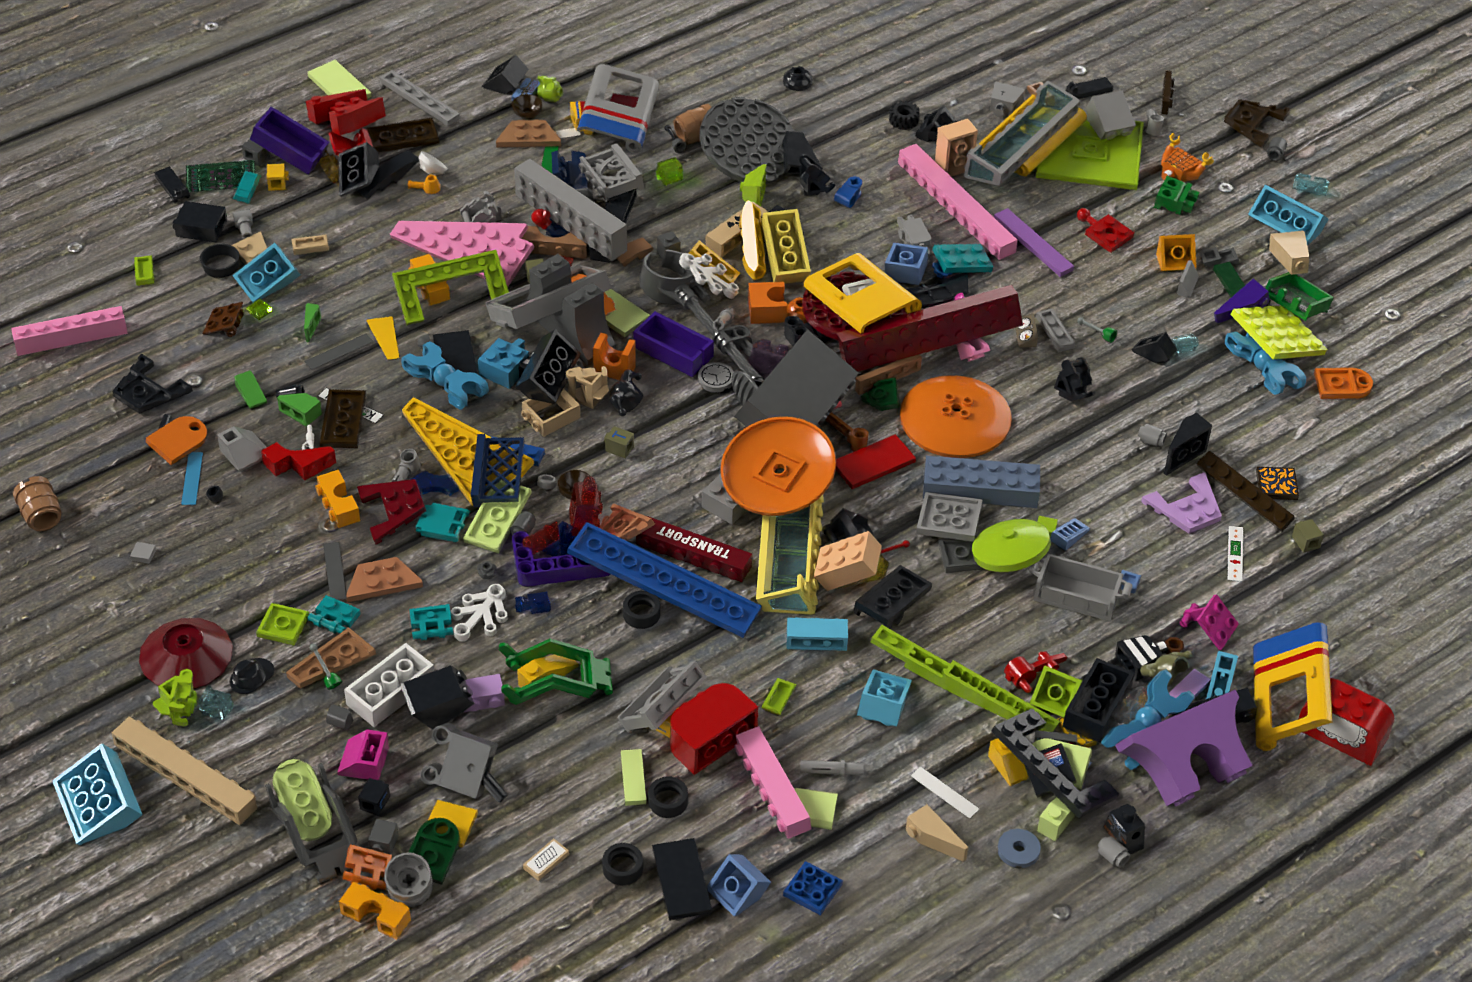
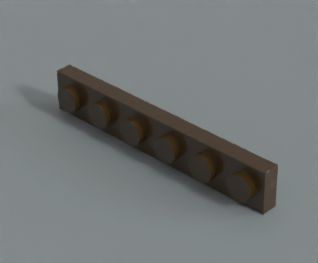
M1210 450L1196 463L1201 470L1281 532L1295 519L1293 514Z

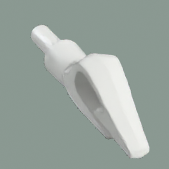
M307 425L306 442L302 445V450L314 448L312 425Z

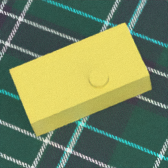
M798 209L763 213L761 225L773 282H784V284L805 281L810 276L811 270Z

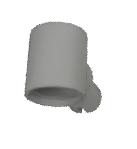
M1149 109L1146 112L1148 117L1146 132L1152 136H1159L1162 131L1164 117L1158 115L1155 109L1153 111Z
M251 210L233 212L235 227L240 229L242 239L252 236L251 225H253Z
M405 449L401 452L399 470L392 479V482L406 480L410 474L420 469L421 463L415 450Z

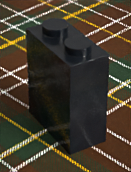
M185 201L182 208L179 209L177 218L173 220V229H175L176 237L216 243L227 222L226 208Z

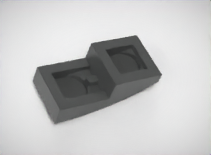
M1216 247L1199 251L1204 266L1214 267V265L1230 262L1232 265L1239 264L1234 247L1218 251Z

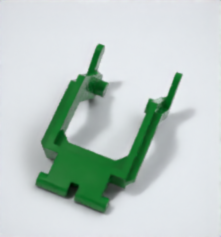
M554 639L545 640L519 653L507 643L499 644V651L506 657V665L513 671H517L533 659L542 658L549 654L580 662L582 682L551 674L521 688H513L509 684L503 685L501 692L512 704L518 705L552 689L585 698H590L596 689L605 690L606 695L613 693L610 659L603 658L601 660L594 658L592 650Z

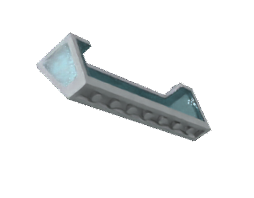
M1050 81L1040 85L1036 90L1037 96L1031 106L1028 105L1021 115L1018 114L1011 124H1007L1004 131L999 132L992 142L989 141L983 150L979 144L974 149L969 150L967 153V163L964 167V177L1000 186L1078 112L1080 100Z

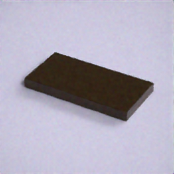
M433 117L366 128L372 146L378 152L439 143Z
M329 389L320 437V447L358 448L366 401V390Z

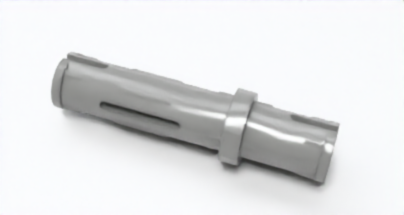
M726 308V310H723L720 316L714 320L713 328L715 330L718 328L722 330L727 324L731 323L736 315L735 309Z
M801 760L800 773L836 774L844 777V775H863L864 771L863 762Z

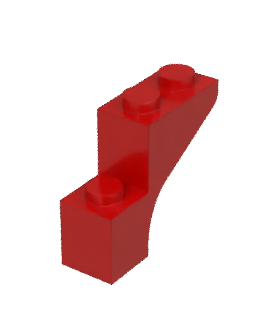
M276 442L261 450L263 464L275 476L293 468L304 480H307L336 464L335 450L329 446L305 450H289Z

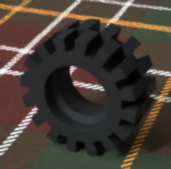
M899 101V104L895 102L890 108V124H894L895 128L898 126V129L904 128V130H907L908 127L909 129L916 127L919 123V107L916 104L913 105L911 101L910 103Z

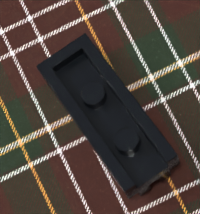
M1107 77L1077 84L1070 82L1066 86V92L1077 99H1083L1113 92V85Z
M170 166L154 172L155 178L174 203L178 202L177 199L185 196L190 198V192Z

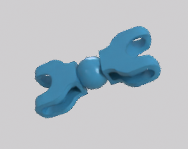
M1236 331L1226 335V347L1234 355L1245 358L1250 363L1254 362L1256 368L1262 371V375L1265 378L1264 386L1272 394L1283 393L1286 384L1294 389L1305 386L1306 375L1297 365L1285 362L1282 359L1273 360L1248 333H1246V337Z
M429 341L423 344V356H415L409 353L401 358L403 369L411 376L428 378L443 386L444 390L448 393L449 403L457 409L461 410L468 406L467 394L482 397L489 392L488 383L478 374L472 372L465 373L459 369L455 370L452 365L446 364L445 359L441 357V348L433 342Z
M1167 669L1160 671L1148 684V701L1144 705L1145 707L1137 711L1135 720H1132L1129 724H1122L1111 728L1103 738L1102 745L1106 748L1113 747L1128 736L1161 722V719L1166 718L1168 714L1172 715L1185 711L1195 695L1191 691L1181 693L1177 698L1171 696L1167 691V684L1172 675ZM1129 756L1125 760V765L1130 770L1140 765Z

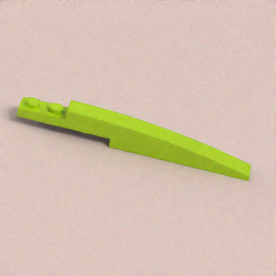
M884 625L879 627L871 639V643L904 661L906 669L1007 720L1033 708L1047 722L1044 728L1038 731L1054 732L1060 723L1059 720L953 660L950 664Z

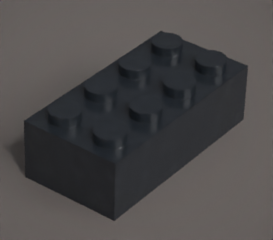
M1096 658L1066 709L1063 728L1101 743L1131 690L1135 673Z

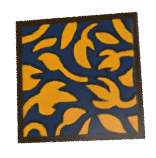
M1257 466L1256 476L1260 490L1272 499L1298 500L1299 492L1295 468Z

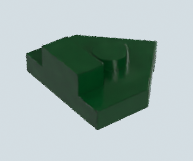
M896 377L878 380L869 392H865L861 396V400L880 411L899 408L900 400Z

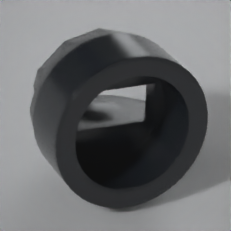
M216 485L210 487L206 495L210 501L218 503L223 498V491Z

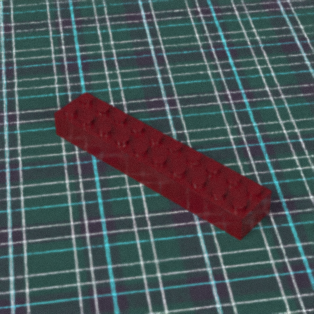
M1012 285L878 321L866 326L861 334L854 328L837 333L842 359L858 372L1023 326L1018 293Z

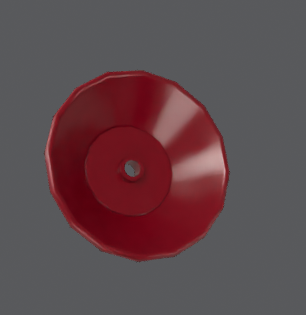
M181 618L165 623L149 634L141 646L139 664L144 676L157 686L174 676H179L182 670L189 669L193 673L192 684L193 689L211 683L224 673L232 659L233 645L228 633L216 623L201 618Z

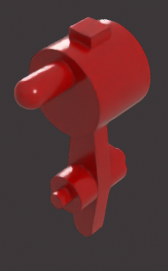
M1041 651L1038 653V661L1032 664L1028 663L1022 656L1016 657L1005 667V678L1012 682L1017 689H1023L1026 693H1030L1032 691L1030 684L1036 678L1037 672L1043 671L1044 666L1058 671V664L1066 661L1068 657L1065 653L1050 656L1047 651Z

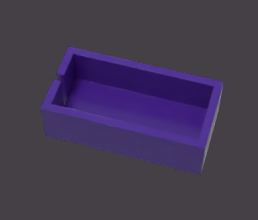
M270 107L257 122L250 137L251 141L308 175L326 154L329 141L273 107Z
M656 311L633 331L636 349L691 377H694L702 365H706L714 357L713 340Z

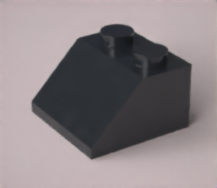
M514 55L495 67L482 87L502 94H506L509 91L514 92L519 87L518 83L526 78L525 74L529 69L517 55Z

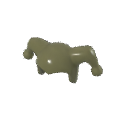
M1187 650L1185 652H1171L1170 654L1162 655L1155 663L1143 665L1140 669L1141 675L1154 678L1160 671L1167 669L1172 675L1167 685H1172L1175 677L1180 672H1186L1190 666L1187 659L1192 657V652Z

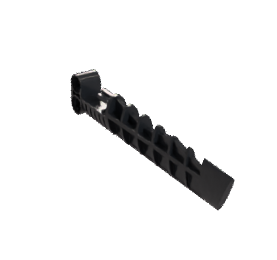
M957 273L939 278L936 285L925 286L920 284L919 287L906 289L921 301V308L953 299L959 293L968 294V273ZM797 316L785 318L784 336L792 346L796 344L807 330L819 340L827 338L826 335L818 332L809 323H803Z

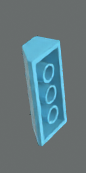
M1267 185L1263 187L1248 213L1249 216L1281 233L1304 231L1307 246L1320 235L1329 220L1323 214Z

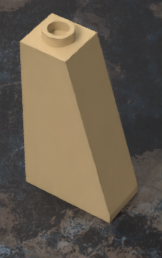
M1294 231L1270 234L1269 250L1291 275L1308 273L1309 252L1305 232Z

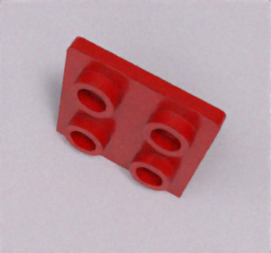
M361 128L355 134L353 140L331 131L328 134L333 151L337 156H339V153L365 142L372 146L368 130Z

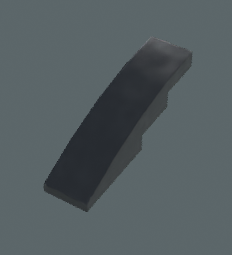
M409 150L395 156L378 167L369 186L356 192L368 200L378 189L382 192L392 181L397 184L419 162V158Z

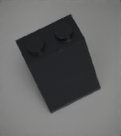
M452 665L400 684L411 715L432 730L439 725L448 723L474 705L472 699L473 692L465 681L467 680L466 675L462 670H457Z

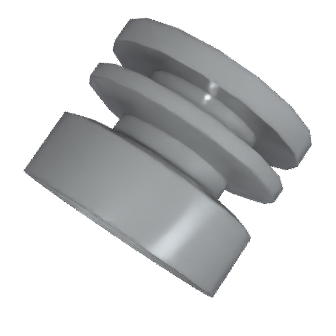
M402 853L389 861L385 869L384 880L390 898L396 902H403L408 907L413 908L423 904L433 890L431 870L427 861L415 853ZM409 880L412 881V886L410 887L407 886V881Z

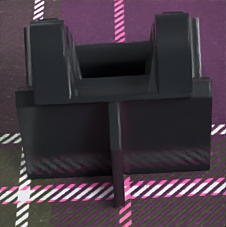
M943 106L933 111L932 114L925 115L924 122L920 129L916 131L915 136L926 142H937L938 127L958 121L954 120V116Z
M802 154L799 157V162L802 164L800 166V184L803 186L804 195H819L821 192L828 193L836 186L834 182L825 185L829 182L830 177L822 170L823 168L808 155Z
M1079 357L1073 361L1064 360L1061 364L1062 371L1059 372L1054 385V389L1059 391V396L1071 402L1094 396L1096 394L1095 391L1088 392L1086 389L1088 385H1092L1091 381H1093L1086 359Z
M845 508L837 513L830 520L829 524L822 528L823 533L828 536L831 543L839 541L835 534L837 532L840 535L845 534L847 538L867 531L874 536L868 525L867 517L859 513L855 514Z

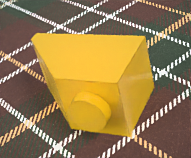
M998 738L990 741L988 757L1008 785L1013 786L1027 780L1028 774L1025 765Z

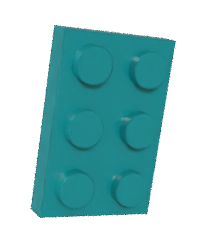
M981 244L934 245L932 249L944 273L992 272L994 267Z

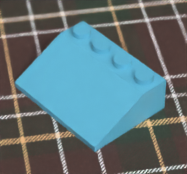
M103 743L52 780L78 845L126 828L143 815L118 753Z

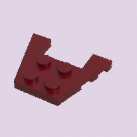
M416 479L357 487L362 503L382 497L389 519L386 522L370 527L375 545L381 543V539L389 534L391 536L396 532L395 529L405 523L407 525L426 512Z

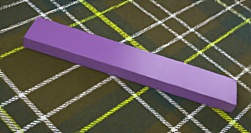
M1008 208L994 214V218L1059 277L1074 270V265Z

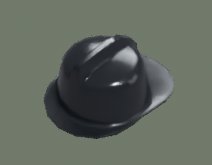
M265 658L240 661L234 667L233 674L230 676V687L239 694L252 693L272 677L275 670L274 665Z

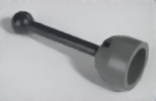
M665 125V131H668L674 140L672 142L674 151L676 153L684 152L687 147L685 141L681 138H676L671 131V126Z

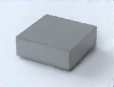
M136 542L130 555L131 561L150 564L157 550L156 545Z

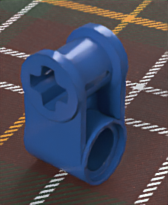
M856 176L848 178L843 186L837 190L834 201L851 208L861 197V178Z

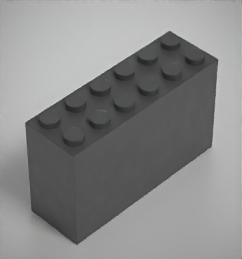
M807 330L734 417L746 427L772 417H795L819 427L834 410L839 401L847 394V391L856 383L854 378L858 372Z

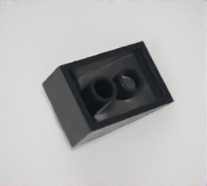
M365 142L339 153L340 197L370 185L379 167V152L369 143Z
M1197 412L1183 419L1169 447L1164 470L1166 476L1207 451L1212 424Z

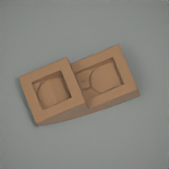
M640 238L627 243V252L616 259L625 267L636 257L641 260L654 249L644 238Z

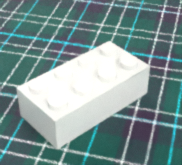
M405 643L344 689L346 705L375 727L407 703L400 684L433 672L434 665Z

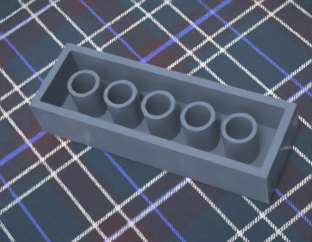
M926 455L923 499L925 492L982 499V504L1037 508L1040 494V465Z

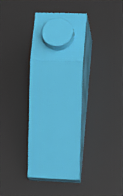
M1218 651L1206 699L1226 694L1230 691L1238 659L1237 655Z

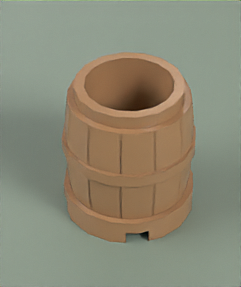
M708 103L700 105L699 108L687 110L674 119L673 124L678 138L683 139L686 145L700 142L701 123L705 114L711 108Z
M30 477V481L26 483L22 481L14 488L13 497L27 525L36 531H46L56 526L61 519L62 513L58 498L46 477Z

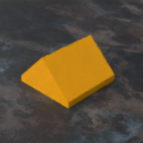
M1195 234L1159 236L1156 256L1161 271L1184 270L1189 260L1193 262L1196 268Z

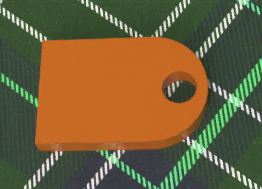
M1315 368L1314 370L1320 399L1364 398L1370 394L1373 387L1372 377L1364 370L1358 368Z
M183 416L176 418L146 437V443L170 465H173L205 443L207 429L199 419ZM191 427H197V428H199V430L194 431V430H191L190 428H191Z

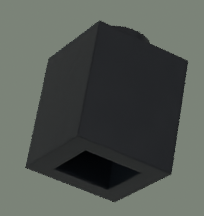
M369 778L358 796L360 810L379 816L390 799L389 784L382 780Z

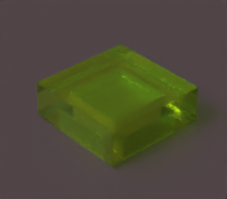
M262 299L246 307L247 312L257 320L273 312L272 307Z

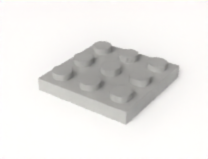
M925 492L916 534L973 542L976 536L983 500Z

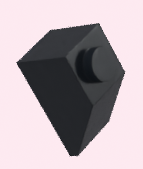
M1167 332L1141 339L1131 350L1133 353L1154 363L1162 361L1165 363L1173 358L1172 355L1178 349Z

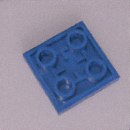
M805 861L783 891V896L821 916L842 886L843 880Z

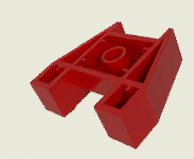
M366 89L322 97L314 96L311 100L306 101L309 121L318 124L330 120L332 132L340 136L354 132L386 117L383 97L367 101Z

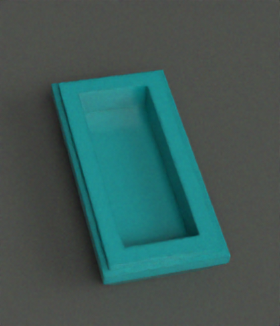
M245 171L233 200L249 204L261 175Z

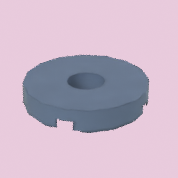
M1011 829L1003 833L999 838L998 855L1007 865L1015 868L1016 866L1027 868L1035 864L1039 859L1040 842L1031 832L1023 829ZM1021 846L1024 848V850L1019 852L1016 851L1013 847Z

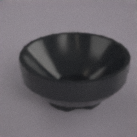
M801 66L792 67L785 72L783 77L784 86L793 91L806 90L811 87L813 82L811 73Z

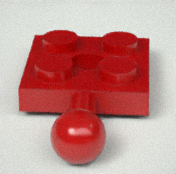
M1081 208L1077 212L1079 221H1087L1092 225L1086 229L1085 235L1110 253L1134 237L1135 232L1109 214L1097 221L1086 208Z

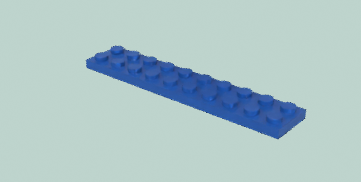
M586 522L568 547V554L744 638L762 608L761 605L588 522Z

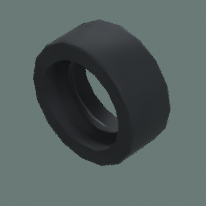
M636 591L626 596L623 601V618L625 622L637 629H646L655 625L660 619V601L658 597L647 591ZM645 604L652 607L653 611L646 615H637L631 612L630 609L635 605Z
M671 776L656 779L648 790L650 809L657 816L663 818H674L681 815L688 805V788L685 783ZM671 790L680 794L681 799L673 804H664L656 800V795L662 791Z
M616 843L610 846L604 852L602 858L603 875L615 885L624 886L636 882L643 872V855L641 851L629 843ZM617 857H629L635 861L636 865L629 871L621 872L611 868L610 862Z

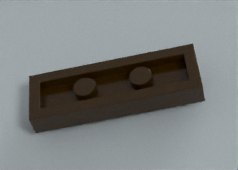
M1165 71L1163 81L1161 114L1168 115L1169 108L1172 109L1174 78H1172V71Z

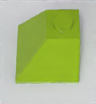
M766 164L748 173L745 176L744 182L741 181L740 184L742 199L745 202L747 200L754 202L759 206L762 205L766 191Z
M1044 666L1029 704L1065 717L1066 709L1083 681Z

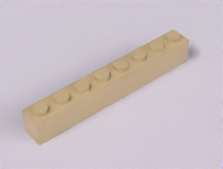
M128 717L112 732L116 747L238 825H241L257 809L256 796L252 791L243 789L232 779H227L219 770H213L208 767L203 760H197L187 750L178 748L173 741L166 740L157 731H151L145 727L141 721Z

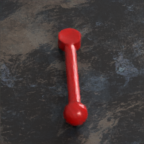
M905 540L901 544L882 549L880 554L901 547L907 548L910 546V542Z

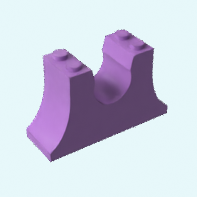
M1236 689L1136 732L1115 745L1119 753L1133 758L1149 773L1166 806L1173 803L1175 807L1194 798L1193 793L1200 790L1197 775L1194 773L1190 763L1191 753L1205 760L1209 767V772L1218 783L1224 780L1230 783L1247 774L1246 769L1253 766L1240 741L1236 728L1235 709L1239 699Z

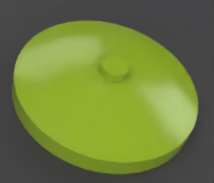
M1012 519L996 523L983 530L973 541L972 553L975 562L986 570L1011 572L1027 568L1040 561L1048 553L1051 540L1047 528L1041 523L1028 519Z

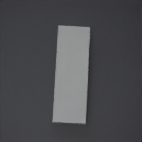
M1053 309L1036 313L1037 320L1058 352L1075 348L1074 340Z

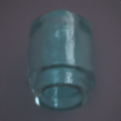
M1193 333L1178 335L1171 339L1178 349L1175 352L1177 354L1195 351L1199 344L1198 338Z

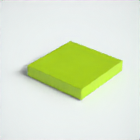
M271 603L256 631V635L260 638L295 646L308 620L309 611Z

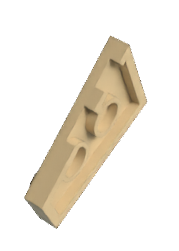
M261 231L232 245L238 250L239 259L245 265L267 249Z

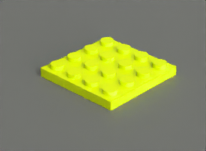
M1281 305L1265 306L1263 308L1233 309L1230 314L1273 360L1325 355L1328 350L1322 344V341L1317 339L1298 317Z

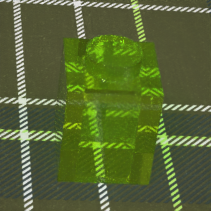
M676 157L658 162L656 177L664 185L683 180V166Z

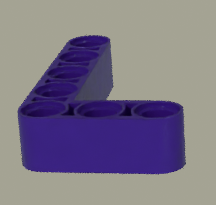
M519 531L512 536L517 579L521 586L529 587L611 575L572 555L533 559L529 535L526 532Z

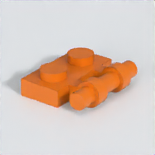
M350 844L345 867L353 869V872L344 871L342 879L350 881V884L353 882L364 884L373 890L377 888L385 890L386 883L379 880L380 876H385V869L389 861H391L392 855ZM361 871L370 873L372 877L363 876L360 873Z

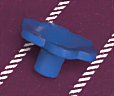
M938 261L932 264V268L938 278L953 274L944 273Z

